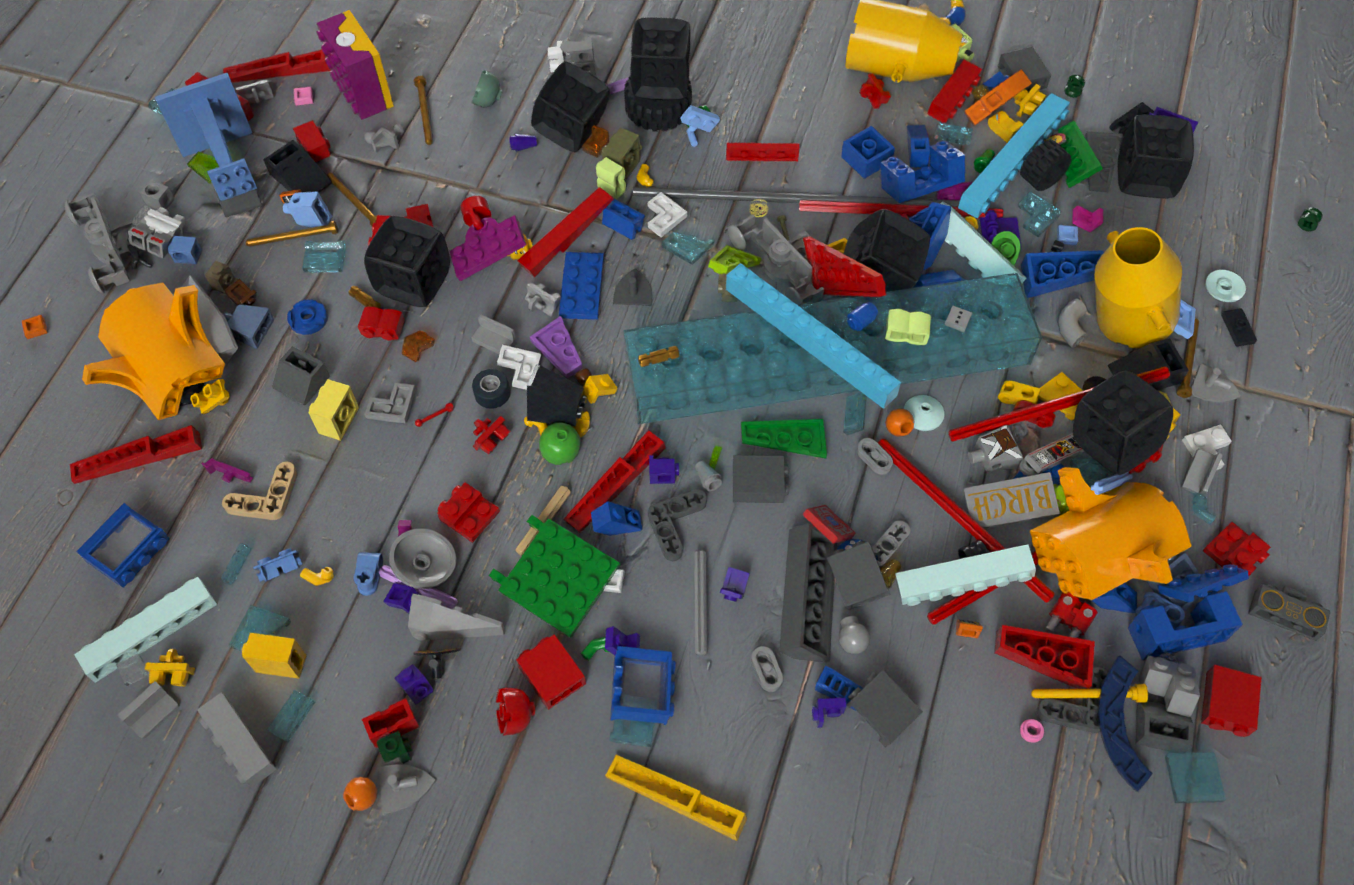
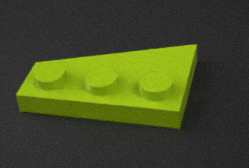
M726 245L710 260L708 267L718 274H728L740 263L747 268L760 265L762 257Z

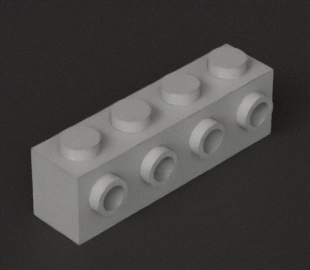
M222 692L197 709L201 715V718L198 719L206 731L208 729L212 731L211 740L217 748L222 746L225 751L222 756L229 766L234 764L237 769L234 774L241 784L246 782L253 788L277 770L229 699Z

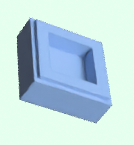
M1058 225L1057 240L1067 245H1077L1078 226Z

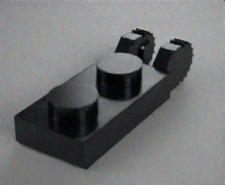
M1141 102L1111 123L1109 129L1114 131L1121 126L1122 128L1118 133L1124 136L1131 120L1135 116L1149 115L1150 112L1154 114L1155 111Z

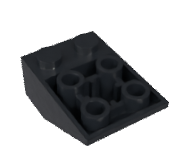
M291 140L263 159L269 174L288 191L301 189V192H320L332 184V181L304 148L294 140Z
M1170 338L1150 343L1108 364L1112 375L1122 371H1129L1137 375L1161 367H1168L1170 376L1167 379L1149 384L1156 390L1181 384L1189 371Z

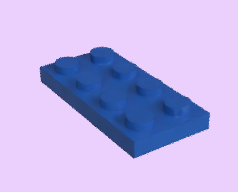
M566 252L559 317L598 320L604 253Z

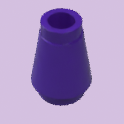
M515 133L510 136V148L516 152L537 146L536 136Z

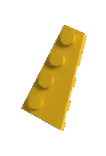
M1061 372L1040 387L1039 399L1046 402L1083 390ZM1078 405L1059 411L1066 414L1065 417L1073 421Z

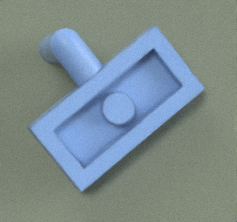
M692 105L680 117L682 123L690 125L687 129V135L692 147L698 145L694 133L697 128L711 132L720 121L719 115Z

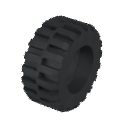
M630 75L624 88L626 113L632 122L634 121L635 125L638 127L642 126L645 130L652 129V131L657 132V130L667 131L669 128L674 129L678 124H682L680 117L692 105V86L690 81H688V91L685 98L651 100L633 95Z

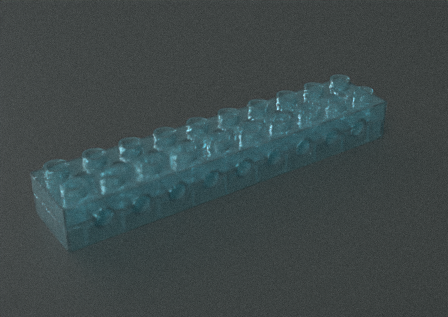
M1018 273L888 291L882 297L854 296L798 305L898 379L901 384L1031 365L1042 339ZM862 303H873L878 310L876 319L861 331L851 329L847 323V315ZM952 306L972 312L965 332L945 325ZM902 309L910 313L923 312L929 314L931 322L930 336L927 344L915 345L908 342H894L885 339L889 310ZM755 311L624 330L625 358L638 424L859 391ZM677 346L679 350V357L675 359L668 358V361L656 364L649 363V366L641 367L638 361V356L646 353L649 355V352L664 348L669 350L668 347Z

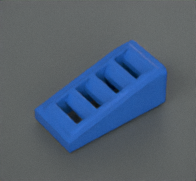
M825 666L817 681L815 691L829 698H846L847 706L851 701L848 696L856 688L859 687L862 690L863 687ZM827 678L831 679L829 686L825 685ZM836 682L840 684L837 691L833 690ZM844 687H847L849 689L846 695L843 696L841 693Z

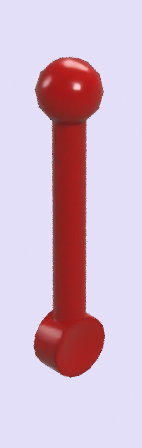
M447 403L445 408L423 419L415 420V425L421 427L424 422L446 411H453V404Z

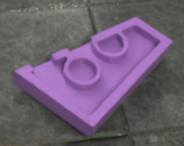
M561 316L530 336V341L566 379L583 368Z

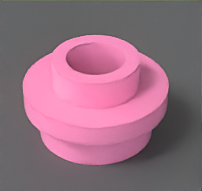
M1027 719L1020 726V734L1027 742L1036 743L1044 736V728L1039 721ZM1028 728L1033 729L1035 731V735H1031L1028 732Z

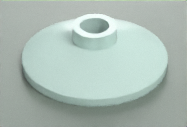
M1228 270L1213 271L1208 275L1205 282L1206 289L1210 295L1223 302L1238 301L1246 291L1243 279L1236 273Z
M914 396L904 406V409L913 415L915 421L914 428L917 430H934L943 422V406L931 396Z

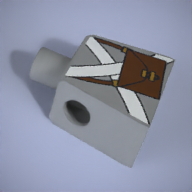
M1007 425L979 437L975 450L968 452L969 462L971 464L981 462L987 472L1017 469L1023 460V456Z

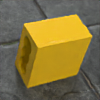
M257 633L249 634L247 642L242 647V657L256 673L300 678L307 655L295 639Z

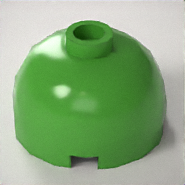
M563 422L548 425L543 430L539 439V449L542 457L555 465L572 462L577 457L581 446L577 430Z

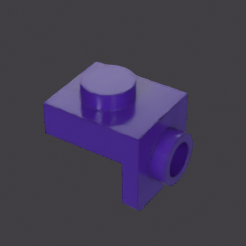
M728 567L723 587L720 590V593L725 594L724 598L737 602V598L743 599L750 573Z
M414 664L403 669L394 678L414 704H418L433 692V688L425 676Z

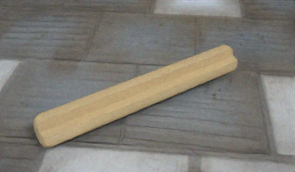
M560 486L538 519L544 524L548 518L552 520L571 494V491L566 486ZM532 527L529 529L515 550L520 556L524 554L539 531Z

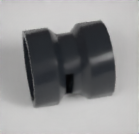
M976 540L971 543V546H964L958 550L960 559L988 553L985 544L981 540Z

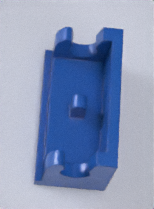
M614 199L603 210L602 224L633 240L636 236V230L639 232L642 230L645 215Z

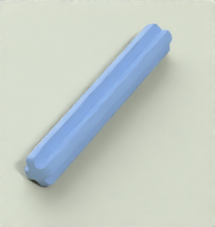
M1129 472L1121 475H1111L1094 482V485L1091 486V491H1094L1095 495H1100L1123 485L1125 482H1129L1133 475L1129 474Z

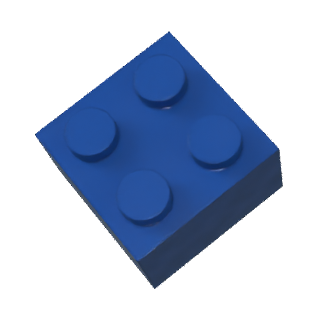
M870 126L843 141L841 157L865 179L881 170L880 162L893 157L895 147L874 127Z

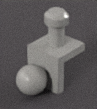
M396 124L391 132L384 128H381L378 132L367 131L364 138L368 144H372L373 150L376 153L383 146H391L398 149L397 136L404 133V128L400 124Z

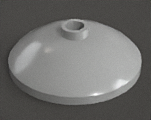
M413 529L404 532L393 542L389 552V564L394 575L404 584L418 589H430L440 586L450 578L456 565V555L451 543L441 534L429 529ZM417 564H422L424 567H418Z

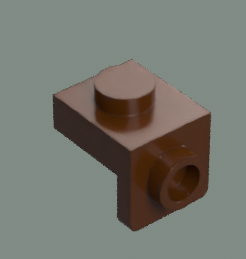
M240 279L224 292L237 306H251L256 301L257 292L254 289L248 288Z

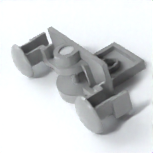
M95 193L83 196L82 199L73 202L66 200L64 204L65 212L74 225L80 227L79 219L90 216L91 220L84 227L85 237L91 243V250L95 257L101 262L106 263V265L93 269L92 266L89 267L88 275L93 287L98 292L105 293L103 289L105 285L114 282L116 286L130 282L122 259L131 256L127 247L130 244L128 230L132 226L136 227L144 216L110 228L101 203ZM136 247L139 253L145 251Z
M754 214L744 219L739 225L731 224L728 227V237L735 248L745 250V241L751 239L765 254L764 271L770 279L784 284L791 282L796 287H788L785 292V296L805 310V303L809 301L811 304H814L823 298L824 288L821 287L816 290L810 284L813 267L808 263L807 255L802 256L799 253H806L803 238L810 236L806 231L787 241L767 219L763 220V228L759 230L755 226Z

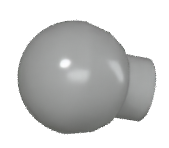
M856 616L842 619L840 622L842 629L839 633L840 646L850 654L862 653L870 643L868 630L859 623Z

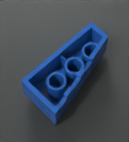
M1104 251L1026 253L1021 263L1022 274L1027 278L1023 282L1026 299L1094 281L1095 267Z

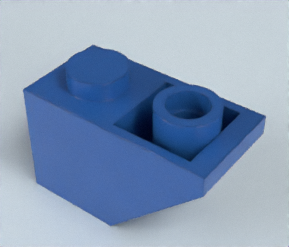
M608 501L591 512L594 532L612 536L642 530L639 510Z

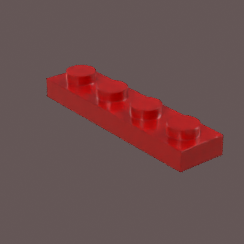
M727 143L726 161L798 162L799 158L798 143Z

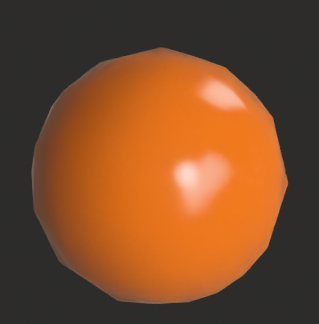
M903 408L890 411L885 422L887 430L897 437L910 434L915 423L913 415Z
M359 776L353 778L344 789V800L352 810H366L376 801L377 787L368 777Z

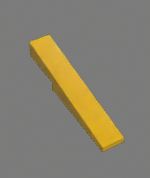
M618 755L613 759L605 775L606 778L738 841L747 821L744 812L702 795L701 791Z

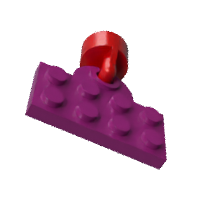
M471 196L462 202L460 207L465 224L470 228L466 233L465 243L449 251L456 277L460 281L526 246L519 221L515 215L498 224L495 219L491 218V211L484 197Z

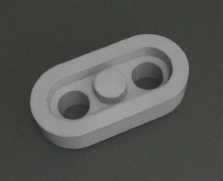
M864 438L858 443V456L875 473L884 475L890 472L893 465L892 457L875 440Z
M768 647L756 648L752 653L751 662L759 683L768 692L777 691L782 685L783 675L775 655ZM765 658L767 662L761 663L759 659ZM772 678L775 680V683L770 684L767 682V679Z

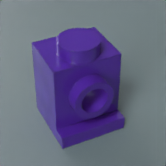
M650 455V484L675 483V476L679 475V463H675V459L667 457L654 459L653 455Z

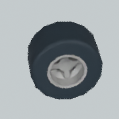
M487 369L478 373L473 379V393L476 402L480 406L494 409L501 407L509 399V382L503 372L496 369Z

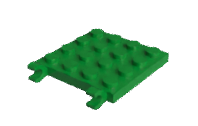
M531 515L527 523L539 532L508 577H505L494 568L488 576L501 585L498 589L500 593L569 638H572L621 564L549 518L544 524L541 520Z

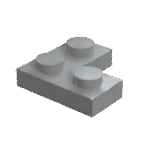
M394 383L390 400L370 397L365 411L366 419L406 423L416 391L415 385Z

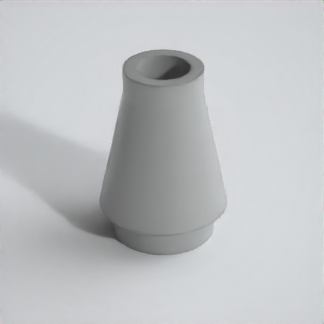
M700 461L695 465L704 489L714 491L721 486V475L711 468L706 461Z

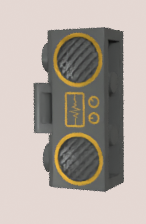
M1262 584L1254 592L1249 614L1316 641L1326 632L1330 610L1323 608L1319 603L1306 602V594L1284 586L1279 591L1274 585Z

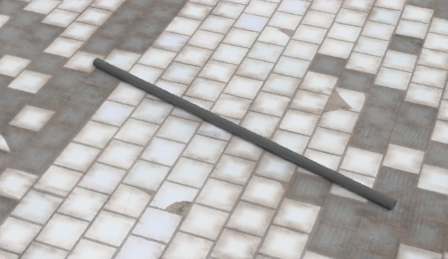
M633 187V196L655 197L662 192L669 198L799 203L800 200L930 205L933 202L939 204L945 202L953 207H958L960 200L911 199L898 203L890 197Z

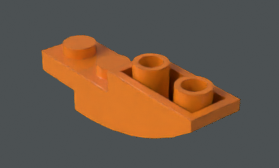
M1021 69L980 98V100L966 109L964 113L975 126L1030 86L1032 82Z

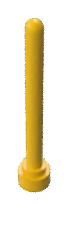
M1146 684L1130 686L1126 698L1135 700L1136 703H1147L1148 690ZM1033 689L1031 696L1033 698H1099L1101 689Z

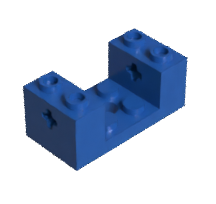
M939 141L937 144L931 145L930 166H924L916 171L898 157H890L880 162L882 189L898 203L965 182V155L947 141Z
M1212 591L1207 596H1204L1203 600L1197 603L1195 609L1190 613L1195 625L1188 628L1186 625L1173 629L1163 606L1154 607L1149 605L1140 609V613L1133 618V622L1129 625L1128 629L1141 659L1146 660L1147 656L1160 657L1226 642L1243 625L1228 592L1218 593Z

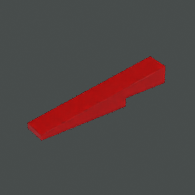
M322 50L293 57L289 52L226 67L223 68V74L228 73L231 82L234 83L331 71V69H329L325 61L327 55Z
M599 187L517 260L519 264L535 278L559 251L564 253L614 200L613 197Z
M190 425L154 439L150 436H145L70 464L71 481L76 484L201 450L200 432Z
M648 430L623 459L621 457L618 458L566 515L564 521L581 533L592 522V511L608 501L612 502L649 466L650 455H653V458L656 459L666 449L664 441Z

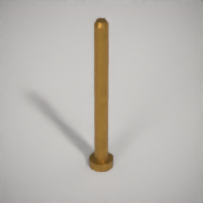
M417 76L414 78V85L418 89L425 142L427 145H431L433 141L424 88L426 86V78Z
M328 173L327 177L370 221V226L372 227L373 223H376L377 216L333 173Z
M330 221L329 225L247 239L245 243L246 246L250 247L328 232L338 234L336 222Z
M1195 318L1194 332L1188 339L1185 365L1189 371L1183 379L1181 386L1177 388V395L1182 398H1188L1192 395L1190 381L1199 328L1198 318Z

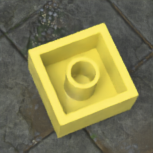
M327 379L324 386L320 388L315 402L310 405L308 413L319 434L341 441L359 406L349 385Z

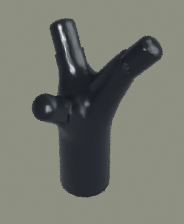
M127 245L133 259V269H136L138 262L149 268L152 267V264L146 262L141 257L135 246Z

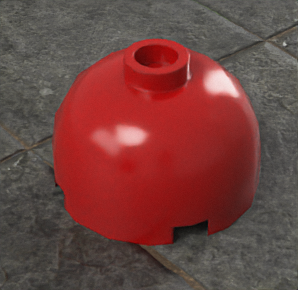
M518 688L498 689L496 703H501L499 710H496L500 733H503V736L522 732L529 725L531 716L535 715L534 702H530L528 695Z

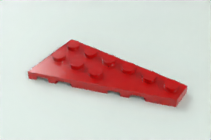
M810 236L803 238L808 263L813 267L811 275L813 287L816 290L823 287V295L882 297L886 295V284L882 274Z

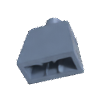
M238 305L233 314L223 313L234 339L258 349L274 321L270 309L266 307Z

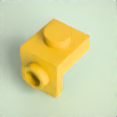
M609 374L589 376L583 386L584 395L587 396L590 404L595 403L599 396L615 394L618 389Z

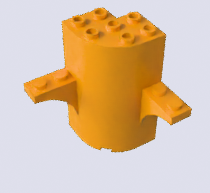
M162 282L131 288L117 298L104 310L98 338L113 358L84 365L82 377L86 385L104 383L126 388L137 394L147 404L157 420H162L178 414L184 387L221 378L225 363L211 346L203 331L198 313V289L196 286L190 285L175 288L173 296Z
M1064 467L1058 470L1069 511L1030 530L1032 544L1037 553L1039 566L1042 571L1056 573L1059 581L1058 585L1062 592H1069L1075 597L1094 600L1132 578L1164 584L1173 581L1167 560L1192 546L1180 511L1173 501L1168 502L1162 496L1164 492L1147 483L1125 482L1123 485L1110 491L1095 495V492L1091 491V488L1083 479L1079 468Z

